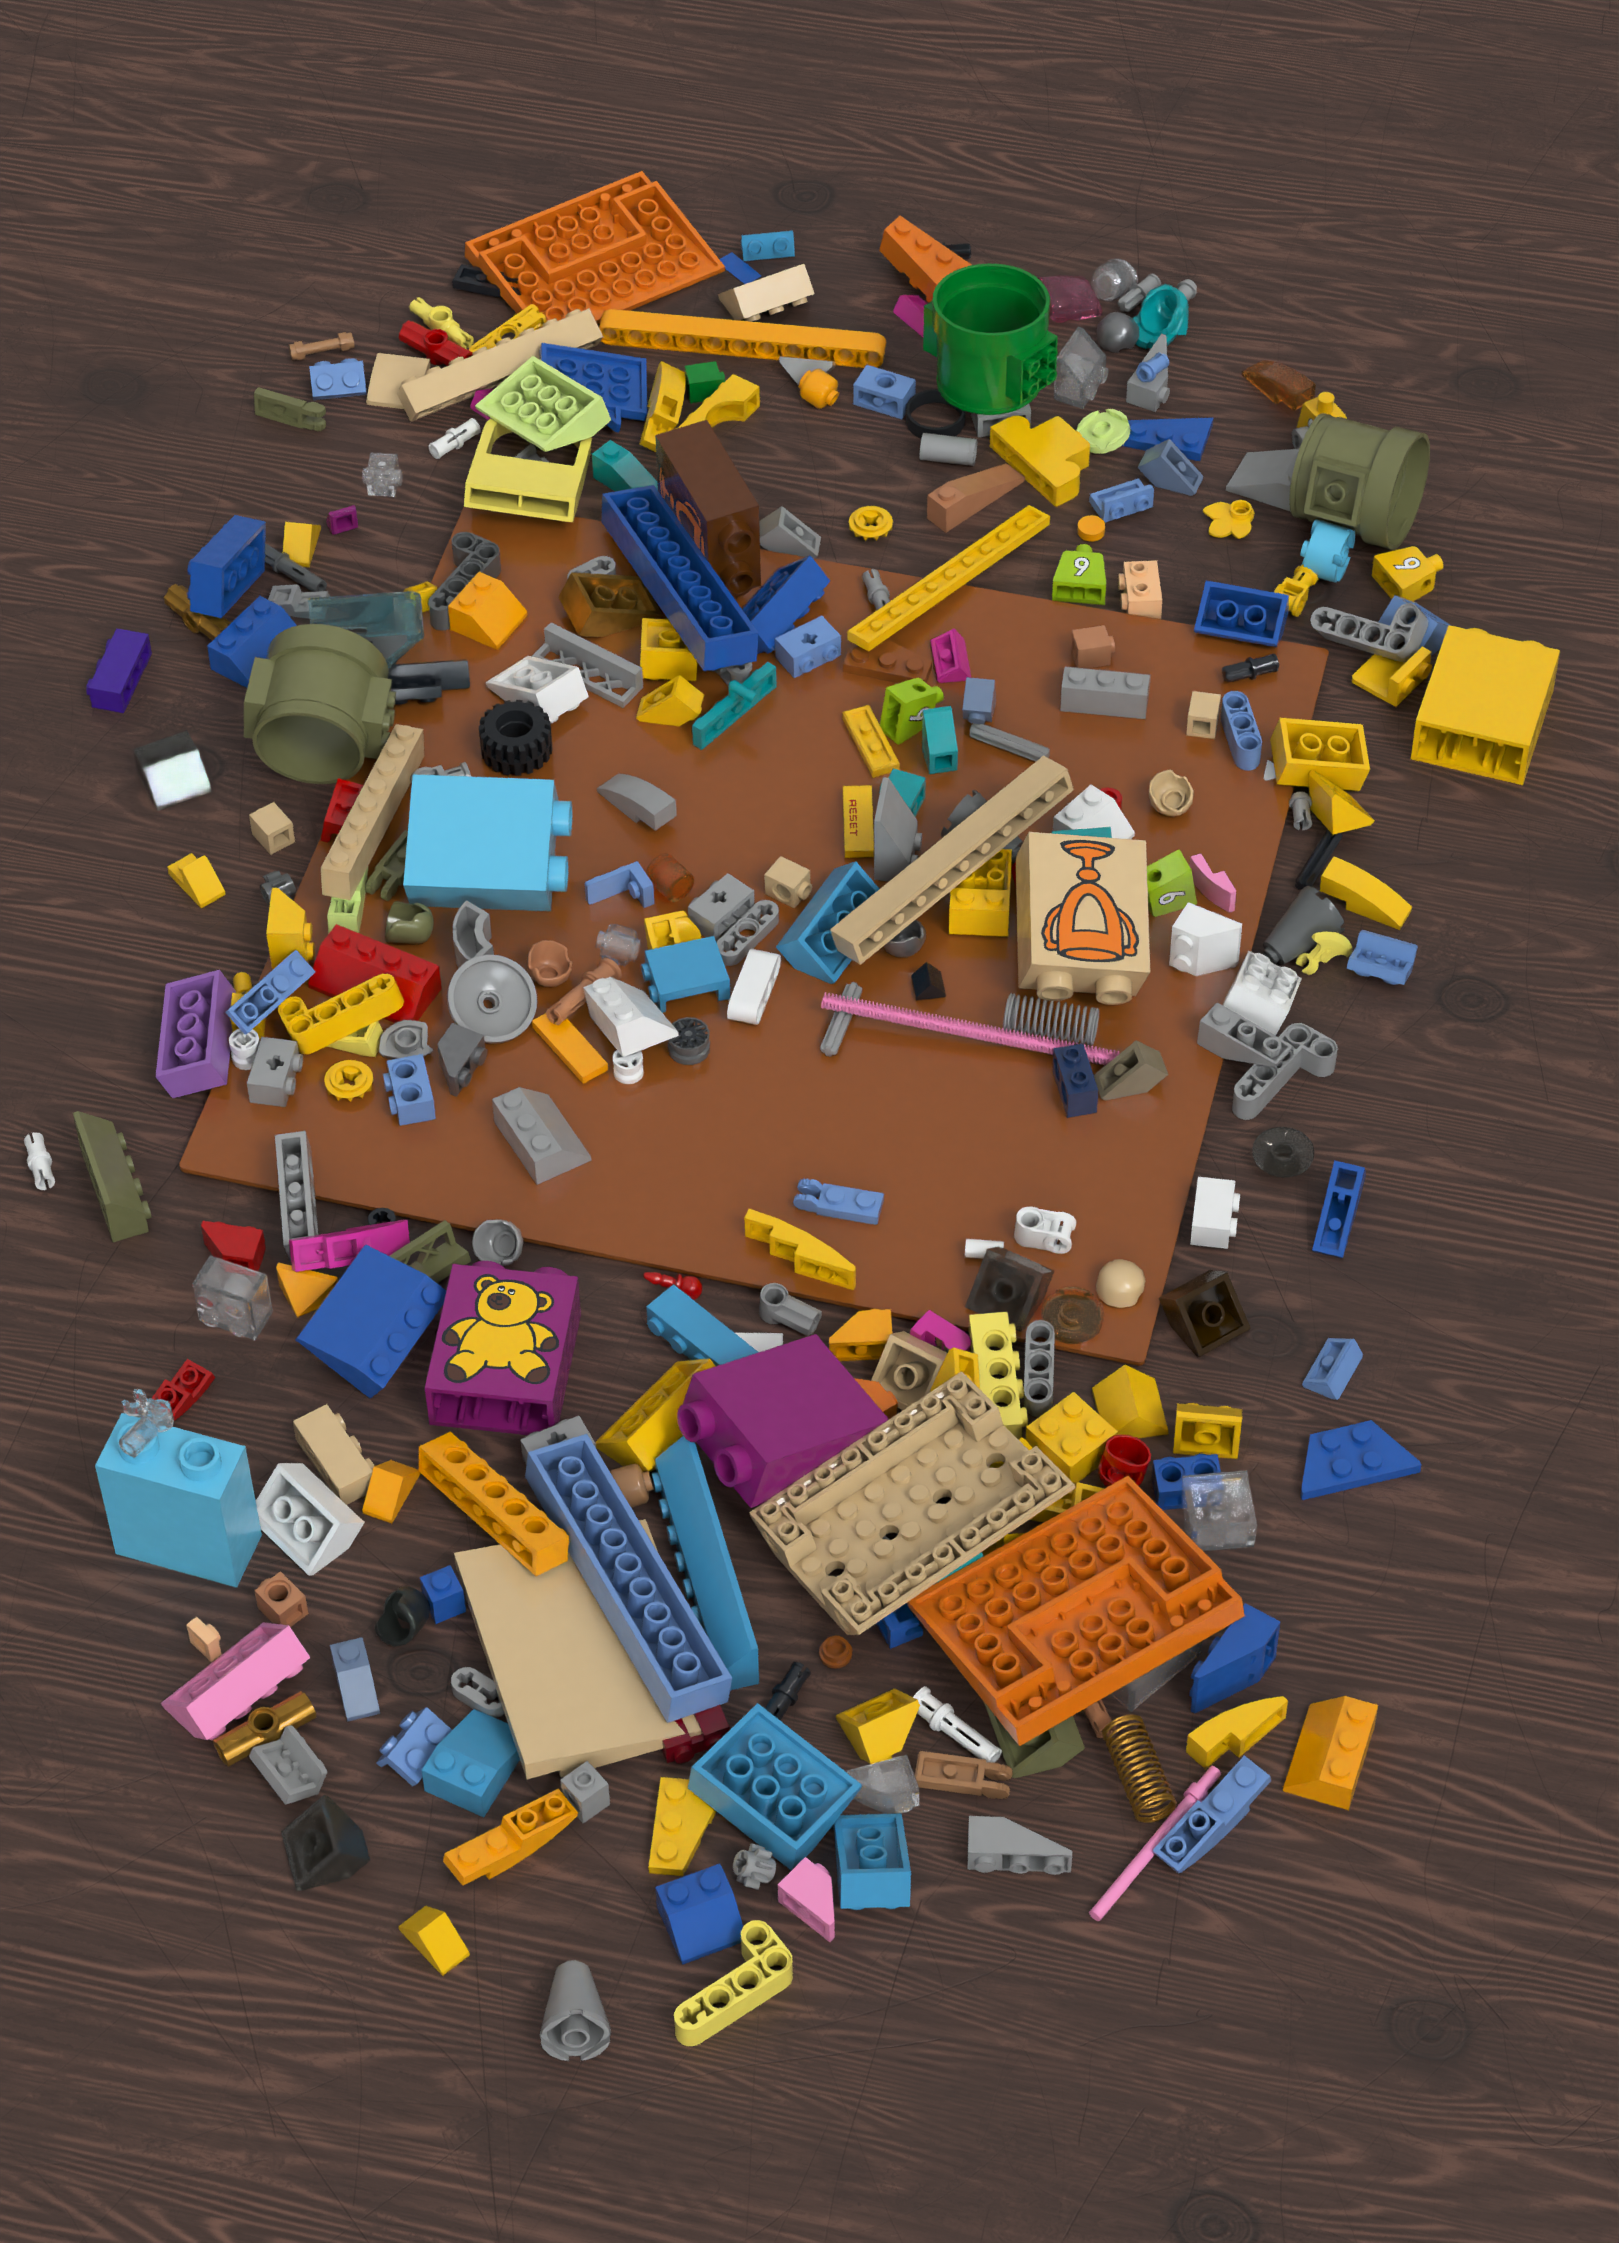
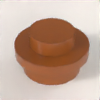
M841 1636L828 1637L819 1648L820 1660L827 1667L842 1668L852 1659V1647Z

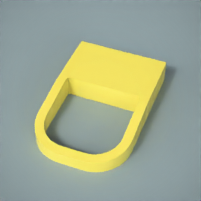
M489 419L484 425L465 483L464 507L573 523L590 461L592 437L573 443L578 448L573 466L491 454L494 442L499 437L512 433V431L495 420Z

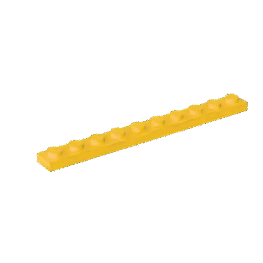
M1028 505L848 630L847 640L869 652L1049 526L1050 515Z

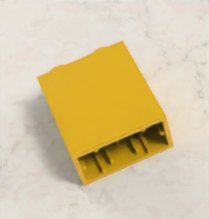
M1448 625L1416 718L1411 760L1523 785L1554 690L1560 650L1545 647L1536 641L1522 642L1491 635L1478 628L1464 629Z

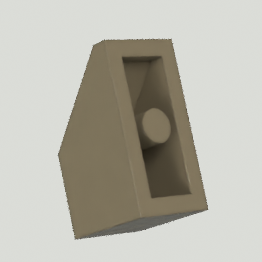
M1136 1040L1094 1074V1078L1101 1099L1106 1101L1146 1093L1169 1074L1161 1053Z

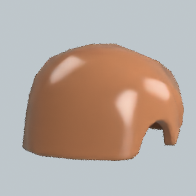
M542 940L533 944L527 958V971L532 980L544 987H556L568 980L572 971V961L568 958L567 948L552 940Z

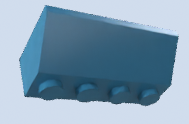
M856 861L835 868L776 948L794 969L829 984L835 983L852 959L837 951L830 929L879 890L878 886Z

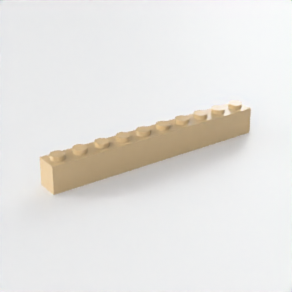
M1042 756L832 927L830 932L837 951L860 965L1070 794L1074 789L1068 769Z

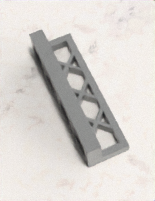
M551 622L544 628L545 643L532 655V657L548 660L544 657L551 651L559 655L560 659L549 661L581 666L583 670H580L586 690L622 708L643 688L642 667ZM601 676L606 681L594 683L588 677ZM623 687L627 689V692L620 696L612 692L611 689Z

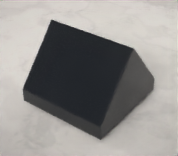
M928 962L924 963L911 975L916 1000L946 997L941 971Z

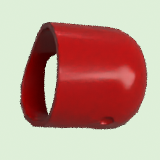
M1130 1435L1111 1437L1105 1445L1098 1468L1100 1481L1104 1486L1108 1487L1125 1476H1129L1140 1486L1151 1459V1452L1148 1446L1140 1439Z

